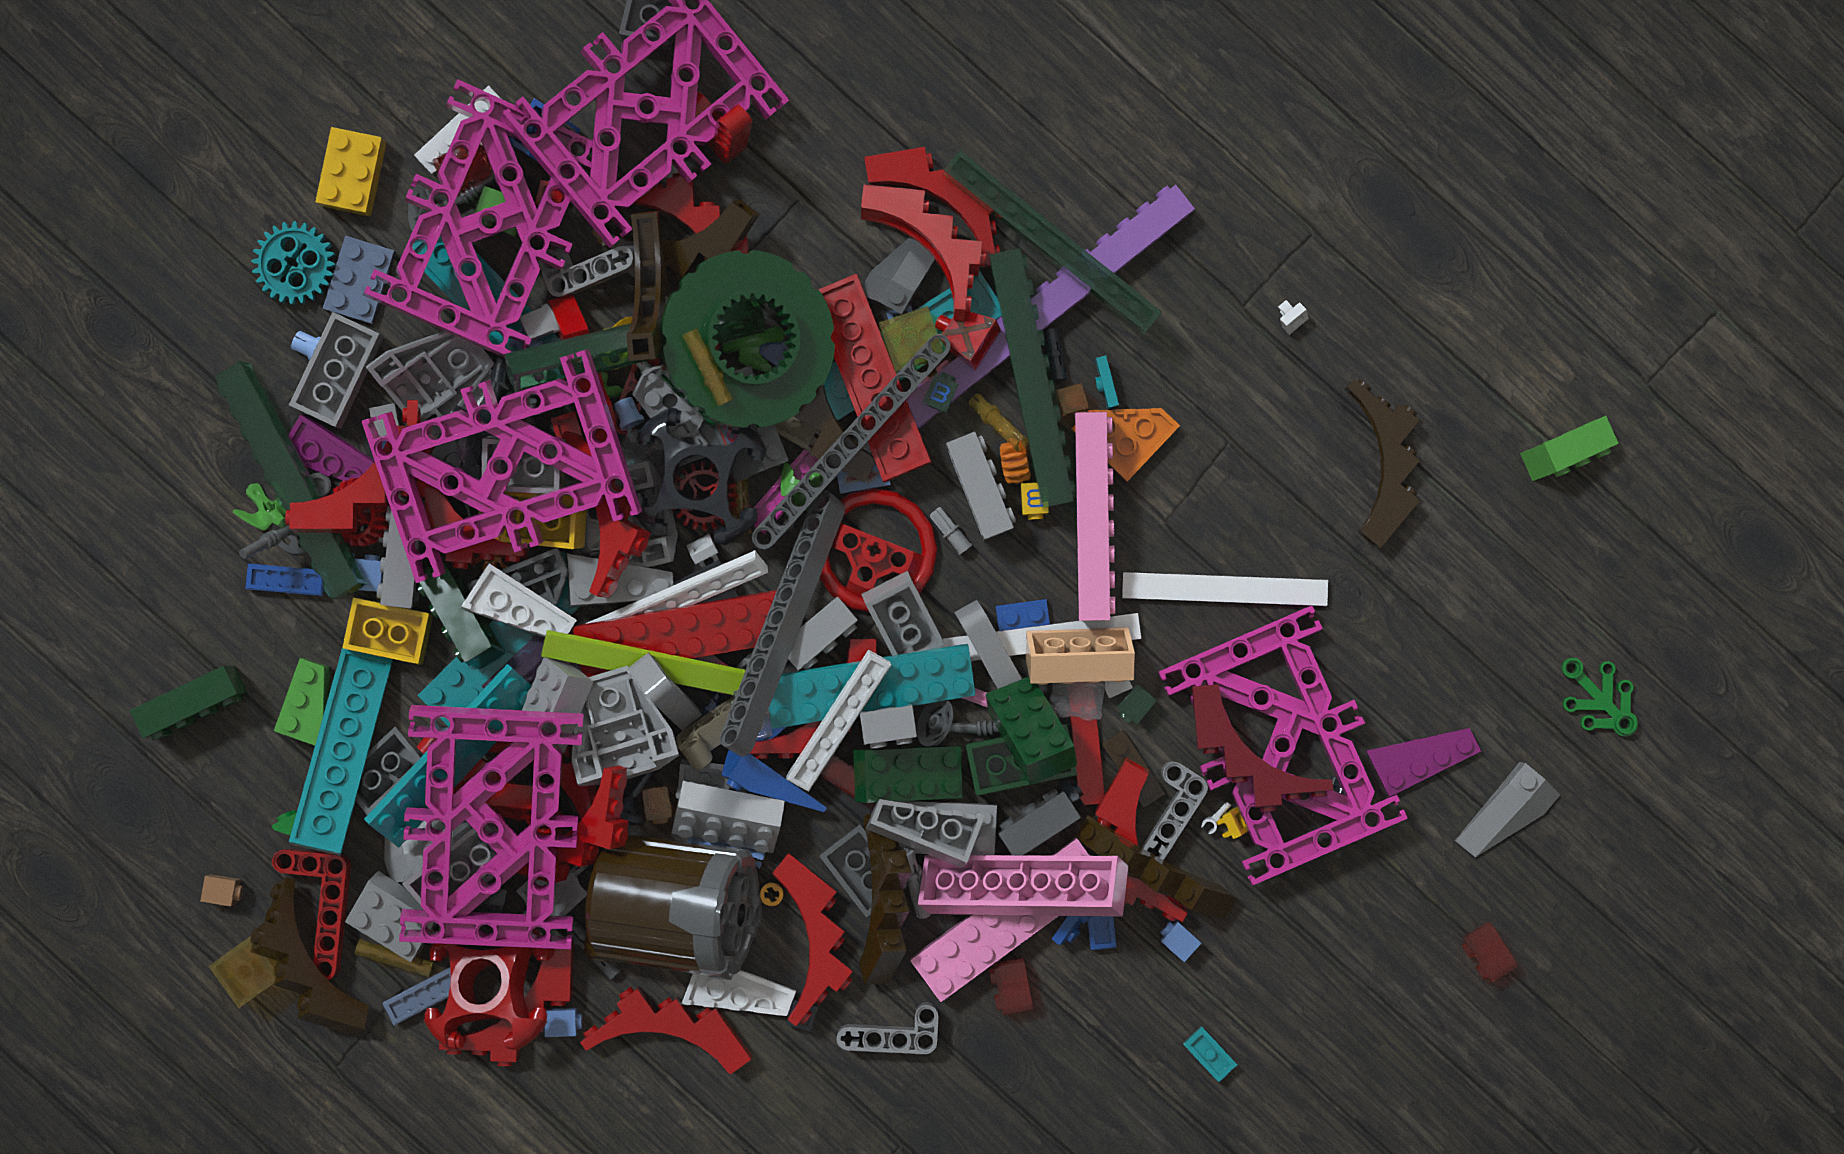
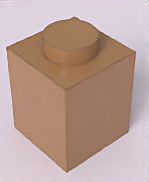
M213 874L206 875L200 902L225 906L237 905V901L241 900L243 894V886H240L241 879Z

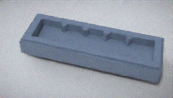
M450 967L382 1003L393 1025L448 998L451 982Z

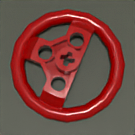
M877 488L849 493L840 499L845 504L844 515L856 507L870 504L895 508L907 516L918 531L922 552L920 555L840 523L831 547L847 554L853 571L847 587L843 586L832 571L828 556L819 579L829 594L834 598L838 596L851 609L869 612L862 594L873 589L878 578L892 572L902 574L908 571L920 594L933 575L938 550L933 526L920 507L898 492ZM852 533L857 536L858 544L856 547L847 548L844 546L843 539L845 535ZM874 545L878 546L880 549L879 554L872 555L870 548ZM896 552H901L906 557V562L901 567H895L891 563V557ZM862 567H869L873 572L872 578L867 582H863L858 578V571Z

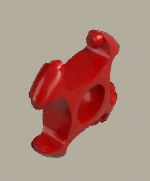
M537 928L532 930L537 936L543 935ZM431 944L429 947L430 961L443 962V958H447V952L450 959L451 982L445 1011L440 1013V1009L427 1008L424 1016L427 1028L443 1046L449 1050L462 1048L464 1039L456 1031L457 1028L464 1023L494 1018L509 1021L512 1025V1032H509L505 1037V1047L510 1050L522 1049L543 1030L548 1023L547 1009L534 1008L533 1012H529V1019L526 1018L524 983L531 954L533 953V956L537 957V961H550L552 948L506 946L498 949L474 950L464 948L463 944ZM496 964L502 978L500 991L494 999L486 1004L479 1005L473 993L475 978L481 970Z

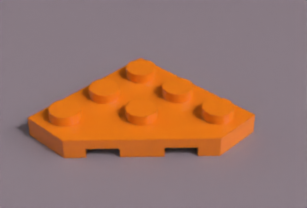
M1162 408L1088 411L1107 412V417H1112V433H1107V443H1112L1113 459H1107L1108 465L1126 482L1180 426ZM1076 425L1071 429L1075 434Z

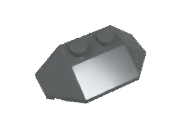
M558 547L500 570L553 605L559 603L568 574V569ZM478 579L466 584L469 592H471Z

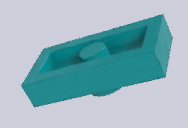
M1106 355L1097 357L1095 359L1099 377H1095L1098 392H1103L1107 409L1118 407L1119 403Z
M1202 1026L1183 1043L1218 1082L1237 1066L1235 1061Z

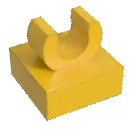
M1238 807L1225 813L1216 822L1217 825L1225 823L1228 831L1222 834L1223 837L1232 836L1235 839L1248 831Z

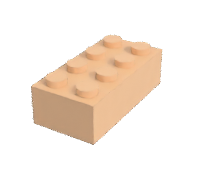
M1129 628L1026 631V662L1030 684L1046 685L1048 683L1072 684L1074 682L1098 683L1100 681L1124 682L1126 680H1134L1135 652Z

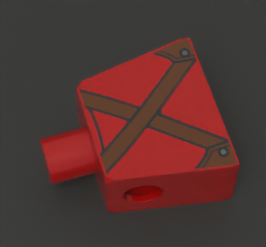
M965 312L964 321L954 320V316L950 319L940 315L935 323V328L942 331V334L949 338L951 342L950 352L974 370H977L1001 331L995 319L973 312ZM941 339L943 345L946 347V342L943 339Z

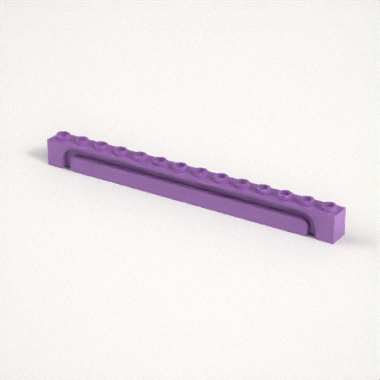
M1177 185L1171 189L1168 186L1164 187L1156 194L1158 199L1151 205L1148 201L1136 210L1138 215L1132 220H1129L1128 217L1116 226L1118 231L1110 236L1106 233L1096 241L1098 246L1091 252L1088 249L1083 251L1076 257L1078 262L1071 268L1068 265L1063 267L1056 273L1058 278L1051 284L1047 280L1036 289L1038 294L1032 299H1029L1027 296L1016 305L1018 310L1013 314L1009 315L1007 312L996 320L1001 331L977 370L972 369L957 357L951 363L946 360L935 369L938 373L932 378L927 376L917 387L918 389L907 398L918 429L1160 239L1175 225L1189 216L1195 208ZM937 381L948 386L950 389L949 394L946 395V400L942 403L930 398ZM938 385L936 390L943 393L947 392L945 387ZM935 392L933 397L940 400L944 399L943 395Z

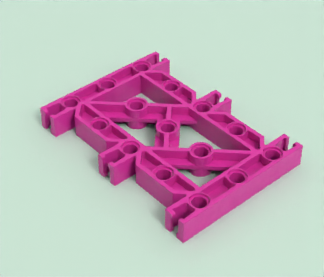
M668 0L673 7L666 6L627 37L621 44L620 52L602 32L593 43L595 45L600 43L608 56L604 60H600L592 52L591 47L593 45L591 42L583 47L580 53L595 71H585L544 104L541 117L524 97L515 102L516 107H520L529 119L523 125L511 115L512 113L509 108L501 115L506 124L609 248L620 239L618 236L613 238L604 225L609 220H612L622 230V233L619 234L622 238L628 234L632 228L617 209L626 210L668 176L671 172V165L677 169L688 184L697 176L695 172L692 174L684 162L688 156H691L701 166L700 170L702 172L711 165L696 145L704 146L714 138L717 122L712 117L713 111H720L724 115L737 104L747 111L751 101L765 120H767L777 111L776 108L779 110L789 101L708 0H695L697 3V9L695 10L689 9L685 5V0ZM646 31H655L658 35V40L654 42L648 40ZM675 35L670 98L654 96L649 93L634 94L624 92L625 75ZM718 40H727L730 44V49L722 50L718 45ZM702 41L736 85L695 118ZM606 63H616L619 67V72L610 73L606 68ZM684 70L689 72L691 81L683 82L679 77V72ZM753 79L762 82L763 89L761 91L753 89L751 85ZM766 92L779 103L772 109L768 107L762 98ZM568 94H575L578 96L580 103L572 106L567 102L566 96ZM597 99L589 177L554 133ZM640 103H649L652 107V113H642L639 107ZM621 119L636 120L641 123L668 124L667 141L616 182L619 144L621 141ZM529 126L537 127L540 136L537 138L529 137L526 133V128ZM603 134L609 135L613 140V144L608 147L604 146L600 142V136ZM681 143L684 145L685 154H676L673 150V144ZM560 168H571L573 177L571 179L563 178L560 174ZM642 175L646 180V186H636L633 181L634 176ZM594 208H604L607 217L603 220L597 219L594 215Z
M457 79L453 90L456 92L458 90L471 96L472 100L470 105H465L454 101V97L450 96L446 107L469 118L460 122L437 174L440 184L418 174L413 179L412 187L415 188L416 184H419L431 191L429 199L425 200L412 195L414 190L409 189L404 200L428 211V213L419 216L396 268L399 279L374 269L370 279L375 280L377 278L388 284L390 288L387 295L371 291V287L367 286L363 296L520 364L525 353L521 352L517 355L507 350L505 345L508 342V338L522 342V348L527 349L532 338L507 328V326L516 323L520 318L540 271L537 260L558 270L563 268L565 260H557L546 254V250L549 244L564 249L563 252L569 253L572 247V243L548 233L559 227L570 200L555 181L550 178L538 208H536L523 176V170L517 161L507 135L517 140L520 139L502 119L501 115L509 108L512 113L511 115L521 125L529 119L520 107L517 108L514 104ZM475 102H486L489 108L488 111L483 113L477 111L474 105ZM536 127V133L527 135L531 138H537L540 136V132ZM564 127L558 129L554 133L579 165L584 170L590 172L591 162L586 157L590 151L592 152V140ZM480 142H482L505 202L461 218L455 200ZM578 144L582 146L583 155L575 156L572 154L571 145ZM456 148H464L468 152V157L464 160L456 158L454 155ZM560 168V174L563 178L571 179L573 177L571 168ZM510 169L516 174V179L511 182L506 181L502 176V172ZM552 191L561 192L564 198L563 202H553L550 193ZM439 194L445 196L448 202L447 205L444 207L435 205L433 201L434 196ZM485 216L492 217L496 223L495 227L491 229L485 228L482 224V218ZM516 227L522 245L499 298L495 302L472 243ZM439 236L445 246L470 311L417 288ZM535 237L541 239L543 249L534 250L530 246V239ZM416 242H423L427 247V252L419 255L414 252L412 246ZM464 263L472 264L475 268V274L472 276L464 275L461 271V266ZM511 285H519L523 289V295L518 298L513 297L509 291ZM395 289L403 290L406 293V300L396 302L392 298V292ZM445 310L451 311L455 317L454 322L450 324L444 323L440 317L441 312ZM491 332H499L502 335L503 340L500 345H494L490 342L489 334Z
M589 349L576 353L577 357L582 356L585 368L584 373L576 374L570 360L575 358L574 354L561 357L560 360L567 382L557 379L506 395L501 398L499 404L491 381L488 380L478 384L479 388L483 390L486 404L480 406L477 405L473 396V386L460 389L468 413L463 410L449 413L403 428L399 434L392 411L377 416L378 420L383 419L387 435L382 437L379 436L374 425V421H377L376 416L362 421L416 583L428 578L427 573L424 574L421 559L425 557L431 563L434 570L432 573L434 578L446 572L439 551L445 554L499 537L503 534L505 528L507 529L514 552L528 547L527 542L522 543L519 529L524 526L528 528L533 540L529 543V546H537L544 542L537 520L544 523L601 504L604 496L606 497L613 522L624 518L623 512L620 513L617 498L623 495L627 497L631 506V516L642 511ZM581 378H587L590 381L591 388L588 392L580 389L579 380ZM532 393L537 394L541 398L539 407H533L530 404L529 398ZM574 402L592 456L565 443L561 438L552 436L521 419ZM482 409L490 412L491 421L489 423L481 420L480 412ZM433 425L439 426L442 430V435L439 439L431 434V427ZM597 428H602L606 431L607 440L605 442H601L595 437ZM482 431L500 438L480 480L466 474L462 469L453 467L422 451ZM384 440L389 441L393 449L390 454L385 453L382 449ZM548 444L556 446L558 451L556 457L547 455L546 446ZM524 452L538 458L542 463L551 465L582 481L522 501H518L504 493L513 474L517 470ZM499 459L504 460L508 464L506 473H502L497 469L496 464ZM449 475L457 477L459 482L457 488L449 486L447 481ZM414 477L439 489L443 494L453 496L483 513L431 529ZM614 478L620 479L623 482L624 488L621 492L615 491L612 488L611 483ZM401 490L409 495V502L407 504L399 500L398 495ZM564 494H569L573 497L574 505L572 507H567L563 504L562 497ZM516 509L524 513L525 518L521 523L517 522L513 517V512ZM465 525H470L474 528L475 536L473 538L465 535ZM417 540L424 542L426 545L425 553H420L416 550L415 543Z
M1309 606L1158 672L1162 681L1167 679L1165 675L1177 671L1181 673L1184 683L1172 689L1169 686L1164 688L1168 697L1192 686L1219 684L1221 697L1249 707L1254 711L1277 718V723L1262 760L1286 772L1302 729L1317 734L1339 784L1345 793L1343 795L1332 790L1327 791V796L1312 797L1310 793L1306 800H1287L1337 821L1284 843L1270 812H1262L1261 819L1257 821L1249 817V809L1254 806L1252 777H1247L1248 782L1235 783L1232 795L1251 839L1255 845L1266 849L1265 852L1241 862L1243 868L1249 870L1250 863L1263 860L1265 867L1268 869L1267 873L1257 878L1252 877V875L1248 876L1251 886L1407 819L1404 809L1399 811V817L1388 821L1384 819V815L1381 812V808L1391 802L1394 806L1399 805L1398 802L1400 800L1397 795L1370 805L1374 795L1373 787L1352 741L1340 737V734L1365 724L1363 718L1357 716L1355 717L1356 722L1342 725L1341 719L1338 716V713L1349 707L1350 709L1357 710L1358 706L1355 700L1328 710L1332 699L1331 693L1310 646L1298 642L1323 629L1319 620L1314 622L1313 628L1304 631L1299 629L1296 620L1307 614L1309 618L1314 617L1315 610L1313 606ZM1285 624L1290 625L1294 630L1293 636L1289 638L1282 636L1280 627ZM1243 645L1247 650L1246 656L1243 658L1236 657L1233 653V647ZM1280 649L1302 700L1228 671ZM1189 665H1195L1199 668L1200 675L1197 678L1187 676L1186 668ZM1305 671L1313 673L1314 683L1310 685L1303 683L1301 674ZM1261 691L1267 695L1268 700L1265 705H1258L1254 701V694ZM1325 718L1334 720L1336 727L1333 732L1324 730L1322 722ZM1280 738L1285 739L1289 745L1288 750L1283 753L1275 748V742ZM1218 748L1219 753L1223 754V748ZM1224 756L1200 766L1202 775H1207V769L1218 765L1222 766L1225 773ZM1351 765L1355 767L1357 774L1354 779H1348L1344 776L1343 770L1345 766ZM1223 778L1214 784L1211 779L1208 780L1209 791L1231 782L1232 778ZM1281 795V798L1286 800V796ZM1369 812L1374 813L1378 818V823L1374 827H1369L1365 823V816ZM1321 833H1326L1330 837L1331 842L1326 848L1319 846L1317 842V837ZM1274 853L1280 854L1283 858V865L1280 868H1274L1270 864V857Z
M411 705L409 720H414V716L429 717L431 723L430 726H415V722L410 721L408 737L434 739L429 743L427 750L425 804L428 808H407L404 821H409L410 819L426 821V828L411 829V826H406L404 829V840L429 842L425 844L423 850L421 907L424 910L402 909L400 915V925L402 926L399 942L571 949L572 935H567V937L551 935V929L567 928V931H572L573 917L549 915L553 913L557 851L554 847L576 848L577 845L576 832H573L571 837L556 834L557 827H573L572 831H577L578 816L554 814L559 809L562 749L558 744L582 745L583 732H578V734L561 732L562 724H578V727H583L584 714ZM445 717L449 720L450 725L442 728L437 725L436 719ZM492 720H499L504 727L501 730H493L489 723ZM550 722L557 727V730L553 733H547L543 730L542 726ZM456 739L512 742L454 793ZM534 760L531 824L517 836L505 823L502 815L496 813L486 801L496 792L502 790L507 782ZM436 769H443L447 772L448 776L444 779H439L434 775V771ZM495 771L500 774L501 779L495 782L490 781L487 774ZM544 774H549L554 778V781L551 784H544L541 782L540 777ZM435 820H440L445 824V828L436 830L431 823ZM466 820L478 833L480 839L488 843L497 854L487 863L481 865L476 873L449 895L452 831ZM487 823H494L498 826V831L488 832L484 826ZM542 825L550 827L551 833L542 835L537 829ZM529 862L526 915L472 912ZM437 871L442 874L443 879L435 881L431 879L429 874ZM485 874H492L496 878V881L493 883H486L482 879V876ZM539 876L546 877L549 882L548 884L541 886L535 882V879ZM405 921L421 923L422 928L406 930ZM435 922L440 925L441 929L431 931L427 924ZM482 925H490L493 928V932L483 933L480 927ZM536 927H542L546 933L542 936H537L532 930Z

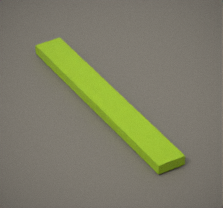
M551 630L546 631L541 653L542 657L614 670L624 666L630 667L649 652L674 683L731 695L737 694L746 671L744 669Z

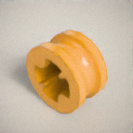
M775 882L767 883L761 889L760 898L765 905H778L783 898V889ZM773 887L774 891L779 892V897H775L777 900L771 901L770 897H765V892H768L767 888Z

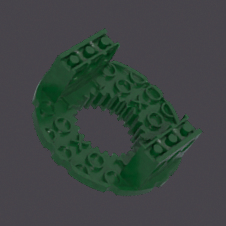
M737 250L711 257L697 265L695 273H688L681 279L679 290L670 295L662 316L660 335L664 338V345L661 348L664 365L655 374L708 425L713 427L724 424L731 427L747 428L750 424H753L757 428L766 427L793 417L799 413L801 405H807L816 397L817 387L824 385L832 366L835 343L831 340V334L834 331V325L830 310L822 293L811 286V279L803 271L797 272L794 270L791 262L767 252L751 250L748 254H742ZM748 299L750 302L759 299V304L767 303L768 309H773L776 312L775 316L783 319L781 325L788 328L784 335L790 337V340L785 342L789 350L782 353L785 359L778 361L779 366L772 368L771 372L755 377L753 375L744 377L743 372L734 374L735 368L733 367L727 369V361L719 360L721 351L714 349L718 341L712 338V336L718 334V331L713 326L720 323L718 317L725 314L724 310L739 301L743 302Z

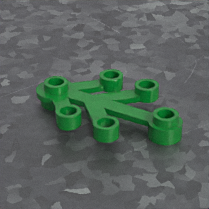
M1565 659L1561 664L1562 674L1567 678H1574L1594 700L1576 699L1569 696L1563 699L1562 708L1567 712H1574L1576 710H1605L1611 717L1595 719L1591 715H1584L1579 721L1580 727L1584 730L1613 728L1615 733L1620 736H1630L1635 733L1638 727V720L1630 712L1631 693L1634 688L1632 682L1620 680L1616 685L1617 692L1621 694L1619 710L1613 704V674L1616 671V667L1612 662L1604 661L1599 665L1598 670L1602 675L1601 692L1583 673V664L1579 659ZM1570 663L1575 666V670L1572 673L1567 671V665ZM1606 664L1611 666V671L1608 674L1603 671V667ZM1623 683H1627L1629 685V689L1627 692H1623L1621 690V685ZM1569 699L1574 701L1572 709H1568L1566 706V702ZM1586 718L1592 720V725L1589 728L1584 725ZM1622 719L1628 721V726L1624 729L1620 726Z

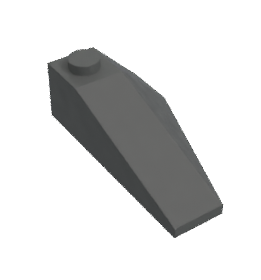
M909 237L869 273L862 285L867 299L902 319L936 260L918 241Z

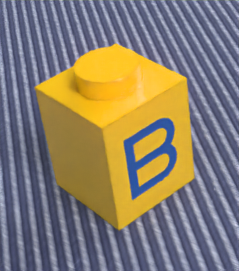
M1047 482L1021 484L1022 516L1028 515V520L1043 519V514L1049 513Z

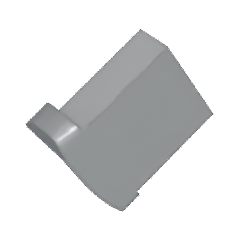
M547 303L541 305V308L524 314L519 318L525 335L532 338L531 342L559 332L554 313Z

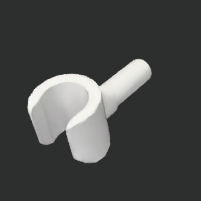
M1226 802L1212 817L1204 818L1201 827L1206 822H1212L1214 827L1208 834L1214 833L1217 829L1216 822L1231 805Z

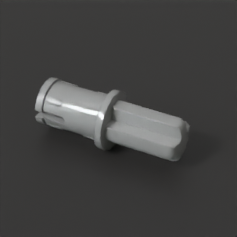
M939 507L930 514V518L944 534L942 537H946L959 555L972 546L958 529L959 525L954 524L943 508Z

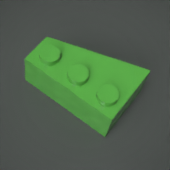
M1604 416L1546 441L1539 446L1520 453L1532 481L1553 473L1556 477L1570 472L1569 466L1575 464L1576 468L1591 462L1589 457L1596 455L1597 458L1611 453L1610 447L1619 443L1607 417Z
M307 658L299 659L274 729L275 732L316 745L329 697L330 666Z

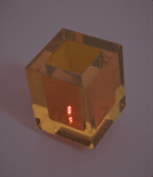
M1082 383L1056 391L1062 417L1088 410L1089 407Z
M669 785L642 790L646 820H653L654 825L669 822L668 817L674 816Z

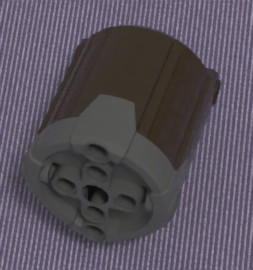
M628 834L625 846L614 849L598 846L599 854L592 870L586 899L584 953L588 959L699 974L725 980H732V977L741 971V966L748 955L753 938L757 936L762 919V900L759 892L756 860L750 853V850Z

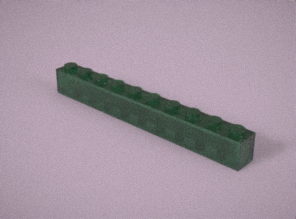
M961 150L945 167L944 176L1141 334L1144 335L1160 316L1162 311Z
M1020 248L990 254L989 260L1041 506L1043 509L1073 502V496H1077L1074 481H1069L1067 471H1071L1069 456H1064L1062 446L1066 445L1064 431H1059L1057 421L1061 420L1058 405L1053 406L1051 396L1055 395L1053 380L1047 379L1046 370H1050L1047 354L1042 355L1041 345L1045 344L1042 329L1037 330L1035 320L1039 319L1037 304L1032 305L1030 295L1034 294L1032 280H1027L1025 270L1029 269L1026 254L1021 255Z
M749 299L743 302L739 301L724 310L725 314L718 317L720 323L713 326L718 331V334L712 336V338L718 341V343L763 333L764 313L758 301L750 302ZM631 323L505 354L507 374L515 393L557 379L567 381L560 358L570 354H574L575 357L570 360L576 374L584 373L585 368L582 356L577 357L576 353L586 349L590 350L597 373L653 359L629 361L626 334ZM660 353L657 358H661L662 354Z
M238 361L216 375L217 389L230 405L229 412L234 419L238 420L243 438L253 448L252 455L262 465L265 471L264 478L269 485L273 486L277 494L275 497L278 504L285 510H290V503L322 498L251 364ZM298 533L300 537L299 543L302 549L311 557V566L321 576L324 582L323 588L329 597H332V599H344L368 584L341 533Z

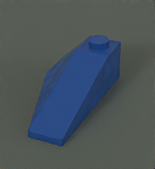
M728 751L722 776L728 780L726 784L738 792L741 789L822 812L826 810L824 805L751 754L740 757L732 751Z

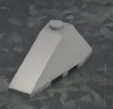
M1519 762L1455 841L1471 855L1477 857L1543 816L1560 794L1529 765Z

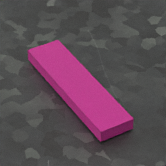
M805 449L791 464L794 476L798 480H801L819 460L810 455V452ZM781 477L754 507L757 508L758 521L754 524L756 528L785 498L781 495ZM784 511L776 513V521L782 516ZM761 530L760 532L765 535L768 531Z

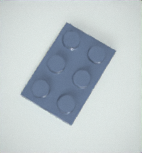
M345 236L323 309L373 324L380 303L363 296L367 286L371 287V291L383 294L386 283L377 278L372 280L370 277L374 269L389 275L396 251Z

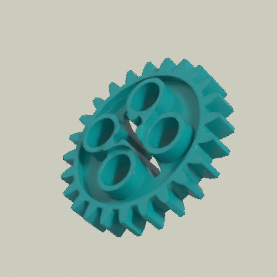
M293 221L291 228H289L286 222H283L282 230L274 225L273 235L264 232L267 240L257 241L262 246L261 250L253 249V252L259 255V258L251 260L252 263L258 265V268L252 270V273L261 275L256 280V283H265L262 291L266 293L272 290L270 297L275 299L280 295L279 302L283 304L287 298H289L291 305H295L297 298L302 304H305L306 296L314 301V292L317 291L323 295L324 292L321 286H330L326 278L334 277L329 268L336 267V264L329 259L336 255L333 252H327L332 244L329 242L323 243L326 238L324 234L316 237L318 233L317 228L313 227L308 232L309 225L303 223L300 229L296 221ZM290 239H294L296 243L295 248L290 252H286L285 243ZM307 244L306 249L301 252L302 246ZM311 253H316V263L307 265V256ZM291 259L299 263L297 267L289 263ZM276 261H281V270L273 274L271 271L272 264ZM287 274L285 282L282 283L281 279ZM301 274L304 280L302 285L294 287L292 284L293 278Z

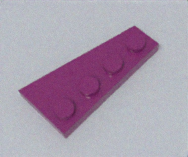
M305 414L300 415L275 456L281 460L296 463L295 465L316 470L321 474L332 476L342 481L355 477L359 478L375 462V460Z
M1470 728L1365 750L1388 797L1481 752Z

